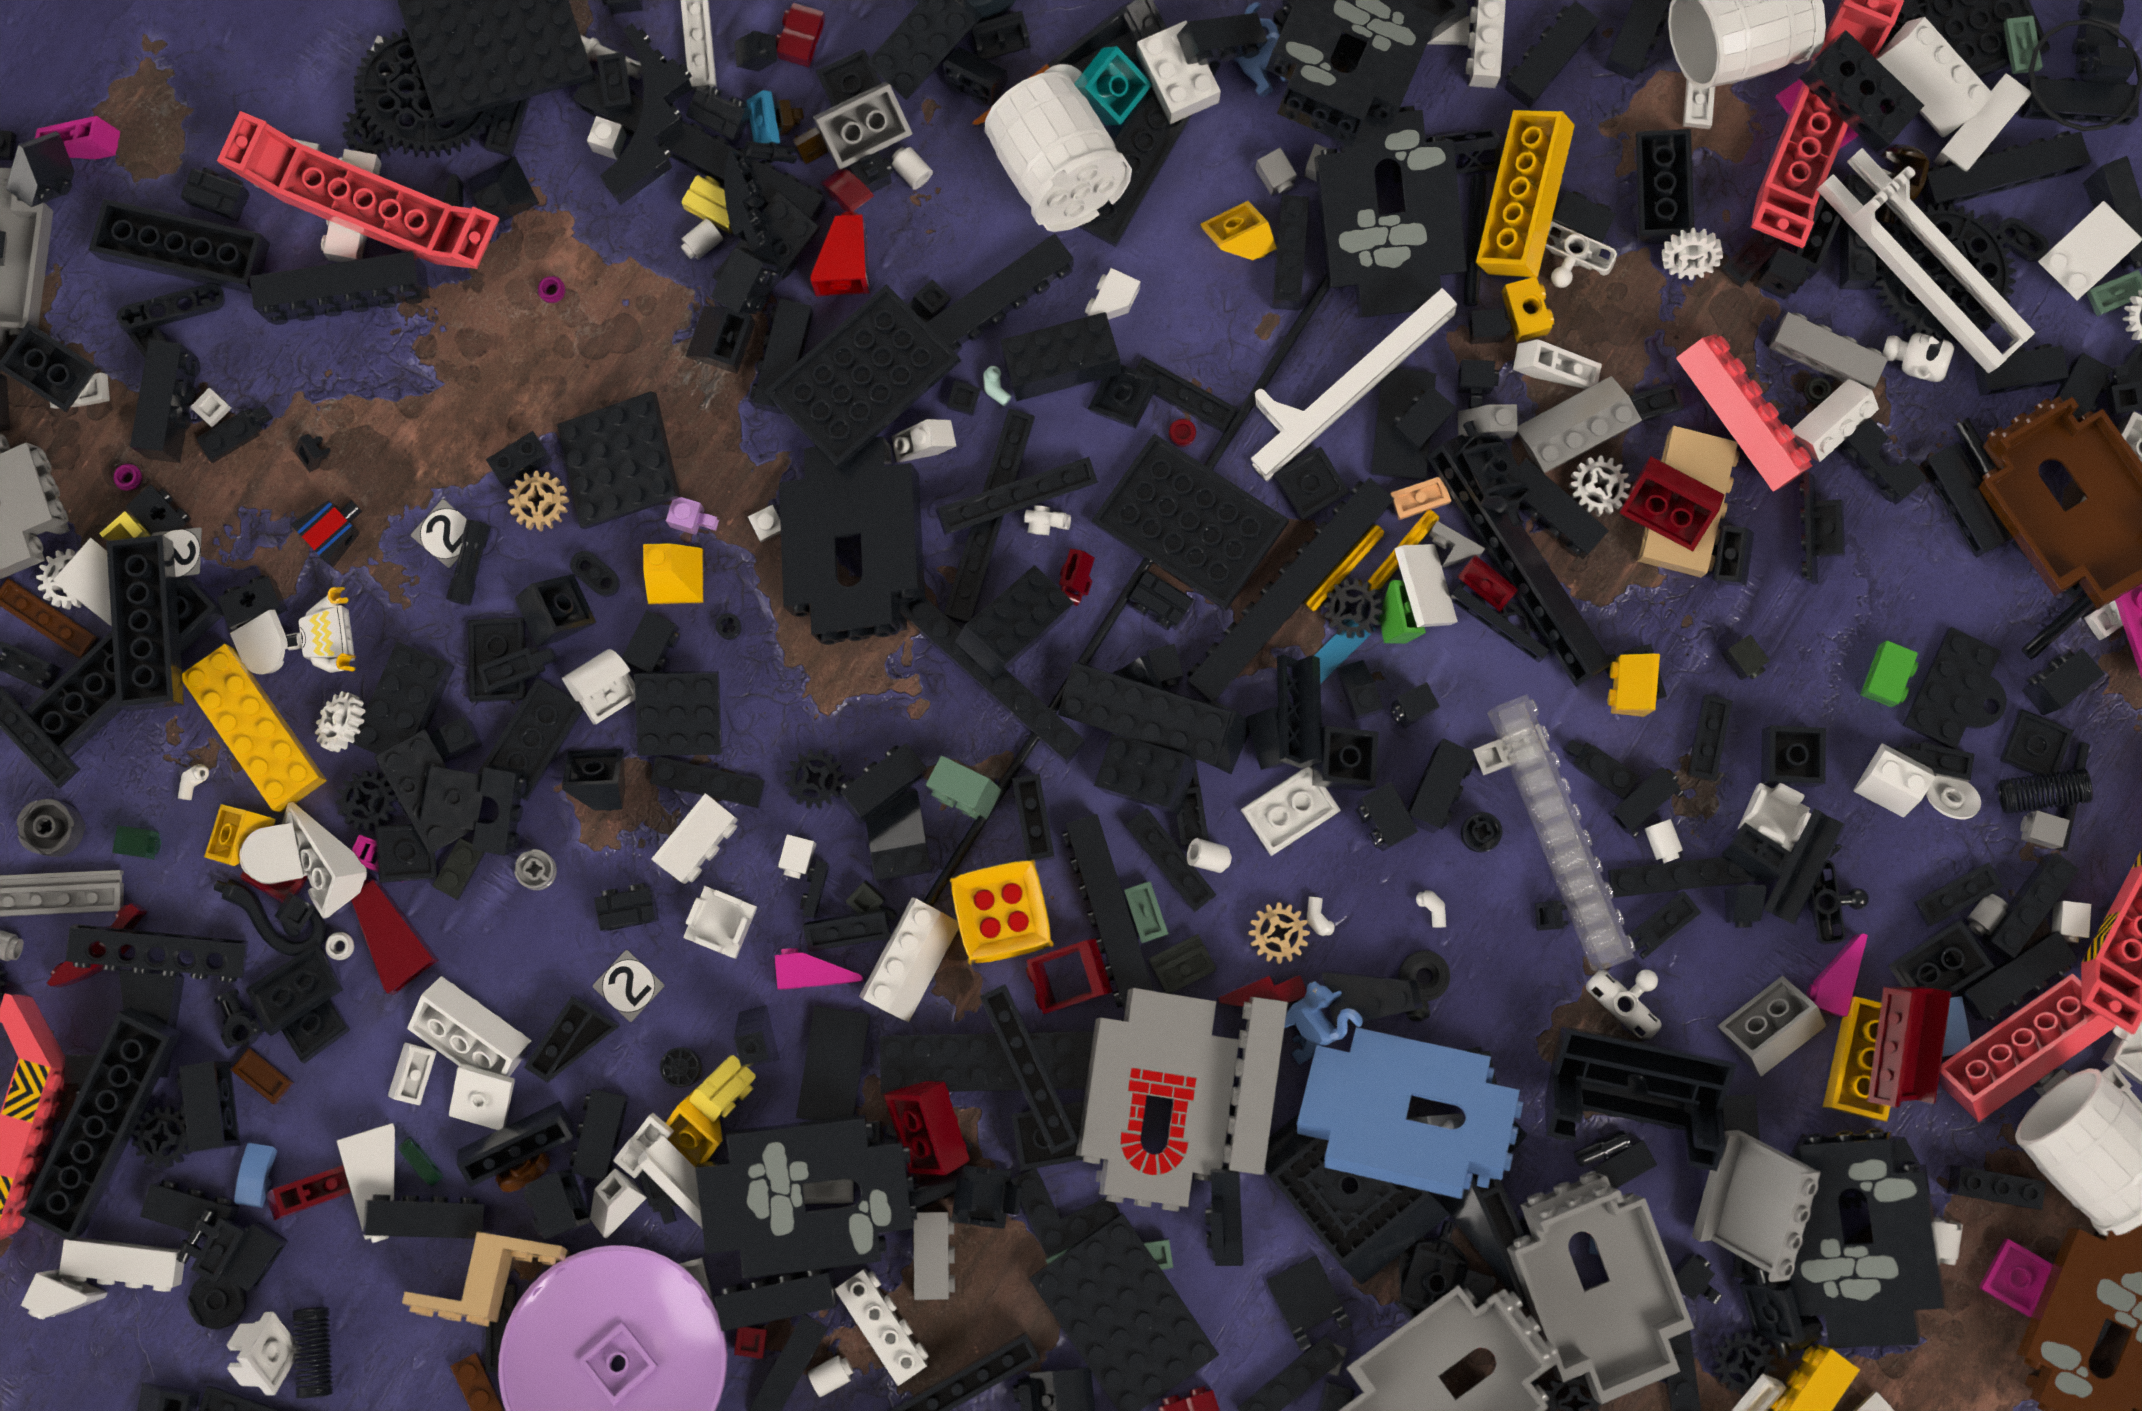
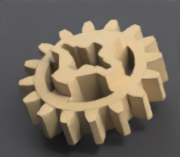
M535 471L533 478H530L525 473L524 482L515 481L518 488L517 490H509L514 499L508 500V504L515 507L510 513L513 516H518L516 521L520 525L526 522L528 530H532L534 525H536L539 531H543V525L545 524L552 529V521L562 522L559 514L560 512H568L563 504L568 503L569 498L562 496L567 492V489L564 486H559L561 481L557 477L551 480L550 473L546 472L541 477L540 473ZM544 485L551 487L555 494L546 493ZM540 495L544 500L539 501V506L537 507L533 502L538 501ZM522 508L526 510L531 509L533 518L527 516Z
M1281 903L1276 904L1275 910L1268 904L1265 906L1267 913L1264 914L1258 911L1256 914L1259 921L1251 920L1250 922L1255 927V930L1248 932V935L1255 936V940L1250 945H1258L1260 949L1256 954L1259 956L1266 953L1267 962L1272 957H1276L1277 964H1281L1282 957L1291 962L1293 961L1291 954L1295 953L1300 956L1302 953L1298 947H1306L1308 945L1305 940H1302L1303 936L1310 935L1309 931L1303 930V926L1308 922L1307 920L1300 921L1298 918L1302 912L1298 911L1293 914L1291 912L1292 905L1290 904L1285 910L1282 909ZM1277 915H1284L1293 922L1287 924L1280 921ZM1267 919L1269 924L1268 930L1265 934L1260 935L1261 926ZM1274 926H1278L1279 929L1291 928L1282 936V941L1278 937L1267 939L1275 931ZM1297 931V940L1291 948L1289 943L1290 936ZM1272 943L1277 945L1281 952L1272 951L1265 944Z

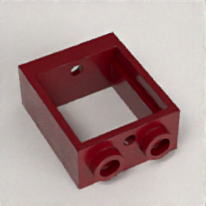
M1096 938L1026 960L1028 965L1026 973L1036 990L1035 1002L1038 1008L1042 1009L1043 1014L1113 992ZM1080 951L1092 991L1056 1003L1044 963Z

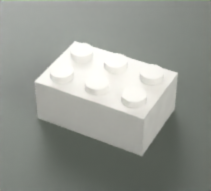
M1183 21L1137 42L1136 55L1149 81L1153 84L1152 88L1170 124L1219 103L1221 93L1208 64L1199 65V63L1187 65L1177 38V34L1187 21Z

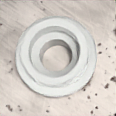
M336 932L327 939L325 945L326 952L335 960L347 959L354 951V941L347 933ZM343 941L345 948L339 952L336 948L337 943Z

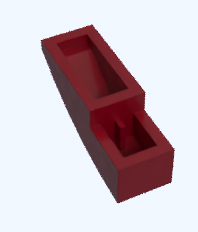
M845 168L838 169L820 182L831 200L836 201L843 211L853 212L874 197L873 193Z
M1300 975L1275 986L1271 977L1267 976L1217 998L1219 1004L1243 1007L1244 1002H1249L1250 997L1290 1003L1304 998L1307 990Z

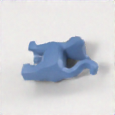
M1253 2L1245 10V14L1256 13L1261 8V3ZM1259 18L1263 29L1267 31L1266 38L1268 42L1262 47L1257 56L1249 59L1237 57L1233 60L1238 62L1243 72L1257 83L1256 92L1259 97L1262 96L1264 98L1273 91L1266 73L1267 70L1265 69L1280 34L1272 20ZM1280 76V78L1282 79V81H1284V82L1288 81V79L1283 78V77Z
M1316 981L1309 983L1305 997L1295 1002L1289 1011H1286L1284 1028L1295 1025L1300 1033L1292 1038V1040L1301 1044L1303 1049L1297 1048L1291 1053L1299 1065L1314 1057L1316 1045L1325 1047L1336 1040L1342 1039L1347 1034V1021L1349 1019L1358 1027L1363 1024L1360 1013L1346 1008L1339 1013L1337 1028L1335 1029L1321 1009L1329 1006L1342 993L1341 991L1332 993L1326 986L1319 985Z

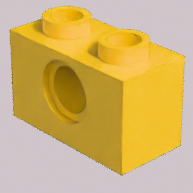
M1537 277L1506 284L1501 294L1516 342L1519 343L1548 335L1552 325H1554V317L1552 311L1546 308L1544 302L1546 292L1543 284L1538 283ZM1523 305H1532L1536 313H1526Z

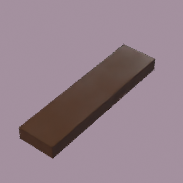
M7 578L1 586L0 606L77 658L82 659L99 641V637L13 580Z

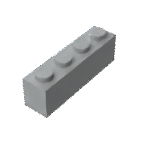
M1788 312L1781 319L1768 347L1844 383L1850 378L1870 390L1876 387L1888 358L1882 356L1879 350L1862 347L1857 344L1855 339L1848 336L1841 337L1832 333L1829 327L1822 324L1815 325L1807 321V318L1799 313Z

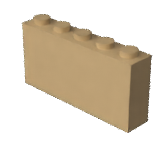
M1673 426L1667 434L1661 461L1726 496V493H1730L1733 486L1734 477H1730L1732 467H1736L1740 451H1736L1738 444L1736 441ZM1725 496L1719 512L1693 552L1645 527L1637 561L1700 578L1708 571H1712L1715 563V555H1712L1713 547L1718 545L1720 540L1718 525L1720 519H1724L1728 506L1727 503H1724Z

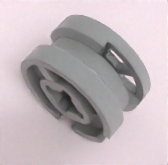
M541 850L524 852L515 863L514 872L520 884L531 890L546 889L556 878L557 867L555 861Z

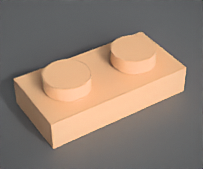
M1440 477L1390 493L1394 498L1392 504L1398 520L1451 502L1448 490Z

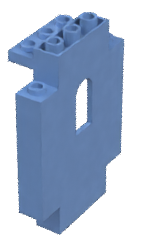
M1356 1027L1350 1052L1316 1045L1297 1122V1134L1329 1141L1325 1155V1168L1462 1199L1463 1189H1470L1472 1174L1478 1175L1477 1186L1488 1188L1490 1178L1502 1180L1503 1171H1510L1513 1154L1507 1153L1509 1144L1515 1145L1518 1128L1513 1127L1514 1117L1520 1119L1523 1101H1518L1520 1090L1492 1084L1495 1068L1489 1067L1491 1059L1489 1056ZM1411 1096L1456 1105L1463 1110L1466 1120L1457 1129H1447L1407 1120L1406 1117Z

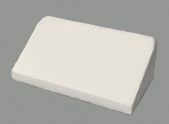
M405 1042L388 1097L420 1106L437 1051Z

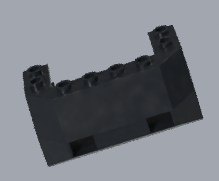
M1562 1026L1553 1054L1545 1097L1546 1136L1575 1142V1122L1581 1123L1583 1111H1593L1607 1114L1611 1117L1635 1120L1639 1123L1660 1125L1667 1129L1684 1130L1688 1165L1702 1170L1717 1171L1726 1146L1721 1109L1737 1064L1686 1050Z

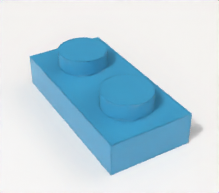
M763 90L747 99V106L752 109L750 124L753 142L766 144L774 142L777 145L780 143L772 92Z

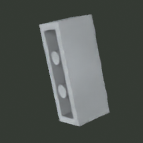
M917 1211V1220H914V1300L949 1299L950 1292H955V1275H950V1263H955V1246H949V1235L955 1234V1223L951 1222L952 1217H949V1211Z

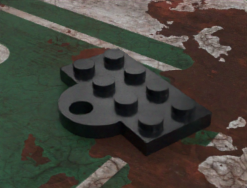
M1953 627L1948 628L1902 726L1947 748L1956 749L1966 727L1981 729L1996 723L2005 712L2007 698L2002 685L1990 675L2002 651ZM1985 700H1992L1995 703L1996 712L1994 714L1985 712L1983 708Z

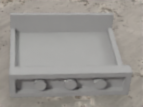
M1740 1130L1724 1131L1726 1146L1717 1171L1710 1170L1692 1237L1700 1242L1712 1240L1770 1273L1768 1279L1770 1282L1790 1280V1276L1795 1269L1796 1255L1802 1244L1804 1227L1810 1217L1813 1196L1818 1189L1817 1182L1820 1172Z

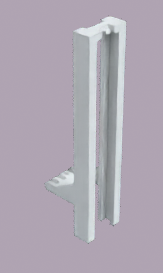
M1861 148L1847 163L1876 192V195L1863 206L1834 174L1816 190L1989 374L2006 361L2035 332L1910 200V179L1915 175V171L1908 166L1894 179H1891ZM1883 203H1886L2010 335L2013 339L2009 343L2010 348L2001 354L1875 219V211Z
M1441 288L1305 411L1275 402L1263 389H1258L1255 392L1256 406L1280 433L1251 458L1253 462L1252 467L1268 482L1274 476V473L1285 467L1455 315L1457 303Z

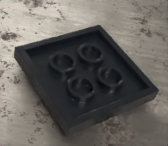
M719 671L636 672L634 674L638 756L721 755Z

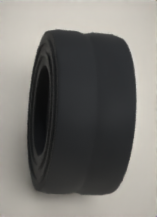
M1418 951L1410 954L1403 960L1399 967L1398 978L1417 980L1421 1000L1427 1002L1439 998L1447 990L1450 983V969L1446 961L1437 953ZM1427 968L1430 970L1432 979L1428 984L1418 982L1416 974L1419 969Z

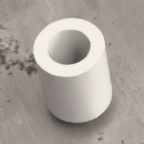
M902 147L892 156L893 162L891 166L913 190L921 187L933 174L932 169L911 147L906 149Z
M706 218L681 238L684 243L681 248L690 259L695 256L699 260L724 239L716 227Z
M1671 819L1645 828L1656 860L1662 858L1663 863L1680 858L1678 852L1683 851Z
M1198 838L1192 840L1187 850V862L1189 865L1222 873L1227 869L1232 859L1227 846Z
M839 1355L807 1371L809 1379L819 1397L850 1382V1375L854 1373L848 1359H841Z

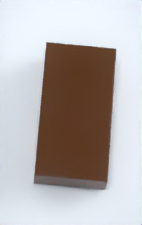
M248 1048L231 1068L233 1073L273 1105L279 1102L294 1083L252 1048Z

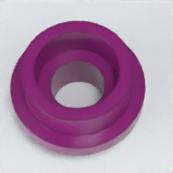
M545 277L538 285V294L547 303H557L565 295V285L558 277ZM550 287L557 288L554 294H548Z
M124 464L116 469L114 482L123 491H133L140 486L142 473L136 466ZM128 474H132L133 479L126 483L125 477Z

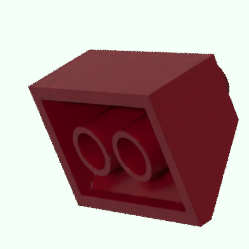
M1650 456L1619 513L1693 552L1719 512L1725 494Z
M925 1081L884 1094L898 1139H903L904 1146H909L911 1163L906 1164L909 1173L947 1175L970 1161L945 1081Z

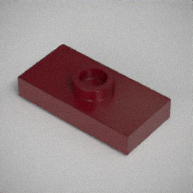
M1476 555L1457 576L1499 612L1518 591L1516 587Z

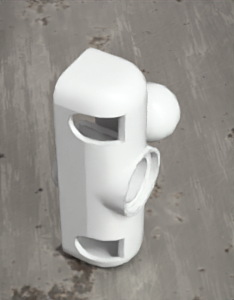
M1551 221L1548 236L1554 240L1555 245L1550 246L1546 244L1545 248L1549 249L1552 254L1564 259L1561 267L1554 269L1551 274L1553 285L1559 288L1567 287L1572 282L1571 270L1573 266H1581L1590 271L1594 269L1603 276L1610 273L1616 261L1617 253L1615 249ZM1552 227L1561 230L1560 238L1550 235ZM1578 246L1583 251L1576 254L1572 253L1569 249ZM1601 249H1606L1611 253L1609 260L1599 256Z
M1647 969L1640 971L1636 976V984L1629 991L1606 970L1596 972L1586 983L1587 991L1640 1040L1647 1041L1660 1030L1662 1024L1638 998L1644 991H1652L1658 985V977L1655 972ZM1595 986L1604 993L1601 997L1593 993L1592 989ZM1619 998H1627L1630 1001L1631 1009L1629 1012H1622L1618 1008ZM1638 1025L1646 1034L1640 1036L1634 1028Z

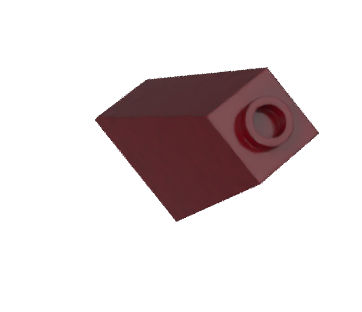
M365 880L361 892L351 901L383 988L387 994L395 995L438 962L439 959L383 885L376 880Z

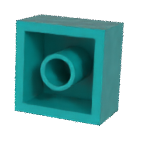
M1117 46L1102 48L1074 83L1080 93L1088 100L1098 118L1106 126L1121 125L1153 85Z

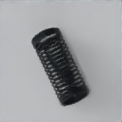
M2084 767L2083 769L2078 768L2077 770L2073 769L2067 772L2063 770L2062 772L2058 771L2052 774L2048 772L2047 774L2028 775L2027 777L2022 776L2021 778L2017 777L2011 780L2009 778L2000 779L1998 782L2000 804L2006 815L2013 814L2014 812L2017 813L2018 810L2022 813L2023 809L2027 812L2028 808L2032 811L2033 808L2035 810L2038 808L2042 810L2043 807L2046 809L2048 807L2053 808V806L2058 807L2059 805L2063 807L2064 804L2068 806L2069 803L2072 806L2074 803L2078 805L2079 802L2082 804L2090 803L2093 798L2091 778L2088 770ZM2073 780H2074L2075 787H2076L2077 800H2076V797H2075ZM2068 781L2071 788L2072 801L2069 794ZM2063 782L2066 790L2067 802L2064 795ZM2058 783L2060 787L2062 803L2059 796ZM2053 784H2054L2055 793H2056V801H2055V797H2054ZM2048 786H2049V789H2050L2051 802H2050L2049 793H2048ZM2043 787H2044L2045 796H2046V803H2045L2044 794H2043ZM2038 788H2039V792H2040L2041 804H2040L2039 795H2038ZM2033 789H2034V793H2035L2036 805H2035L2034 796H2033ZM2028 791L2030 795L2031 806L2029 802Z
M329 1307L305 1308L292 1311L293 1323L319 1321L293 1325V1328L320 1326L293 1330V1333L322 1331L294 1335L293 1338L323 1336L294 1340L293 1343L324 1341L295 1345L293 1347L295 1349L321 1347L297 1350L293 1352L295 1354L322 1352L295 1356V1359L323 1358L295 1361L294 1364L324 1363L296 1366L294 1369L326 1367L297 1371L294 1374L327 1372L295 1377L296 1380L324 1378L296 1382V1385L325 1383L296 1387V1398L298 1399L323 1397L334 1393L333 1386L331 1385L333 1383L331 1381L333 1376L330 1375L333 1371L329 1370L333 1366L328 1365L332 1362L329 1360L332 1357L329 1354L331 1353L329 1349L331 1345L328 1344L331 1340L327 1339L331 1336L327 1334L331 1331L328 1329L330 1324L327 1323L330 1321L327 1318L330 1316Z

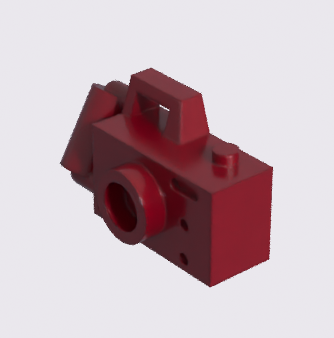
M1070 548L1066 563L1060 570L1061 579L1059 585L1061 590L1074 602L1073 605L1078 606L1082 597L1089 594L1093 582L1089 575L1095 558L1085 551Z

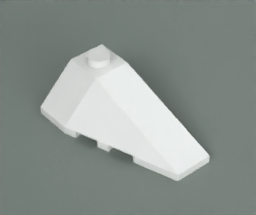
M290 802L287 805L282 824L293 823L303 876H308L312 887L308 890L309 896L322 918H328L361 892L364 880L367 877V871L354 852L294 802Z

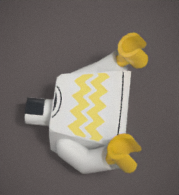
M345 587L330 588L328 595L308 610L305 617L299 619L300 633L286 635L289 651L302 649L304 658L310 660L313 666L329 673L344 670L355 671V667L349 666L350 661H355L356 658L353 649L349 610L339 605L348 602L347 597L341 598L340 596Z

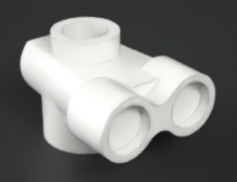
M1034 505L1033 510H1026L1025 522L1029 523L1028 533L1049 535L1050 526L1069 530L1071 516L1061 512L1051 513L1050 507Z

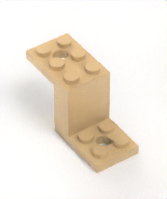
M477 1232L462 1301L405 1292L402 1304L409 1306V1311L417 1315L433 1317V1313L438 1312V1317H443V1319L461 1322V1317H467V1322L489 1326L490 1321L498 1323L512 1257L515 1260L532 1263V1258H538V1261L542 1262L543 1265L553 1266L560 1261H565V1258L569 1257L571 1252L562 1246Z

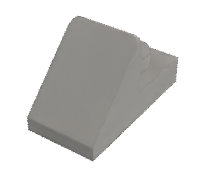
M1439 521L1435 523L1428 535L1433 538L1432 542L1444 549L1447 547L1452 549L1442 568L1470 561L1475 555L1480 557L1485 549Z

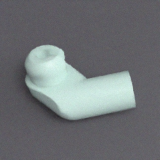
M990 366L983 374L984 391L998 403L1006 406L1012 395L1001 388L1000 369L996 366Z

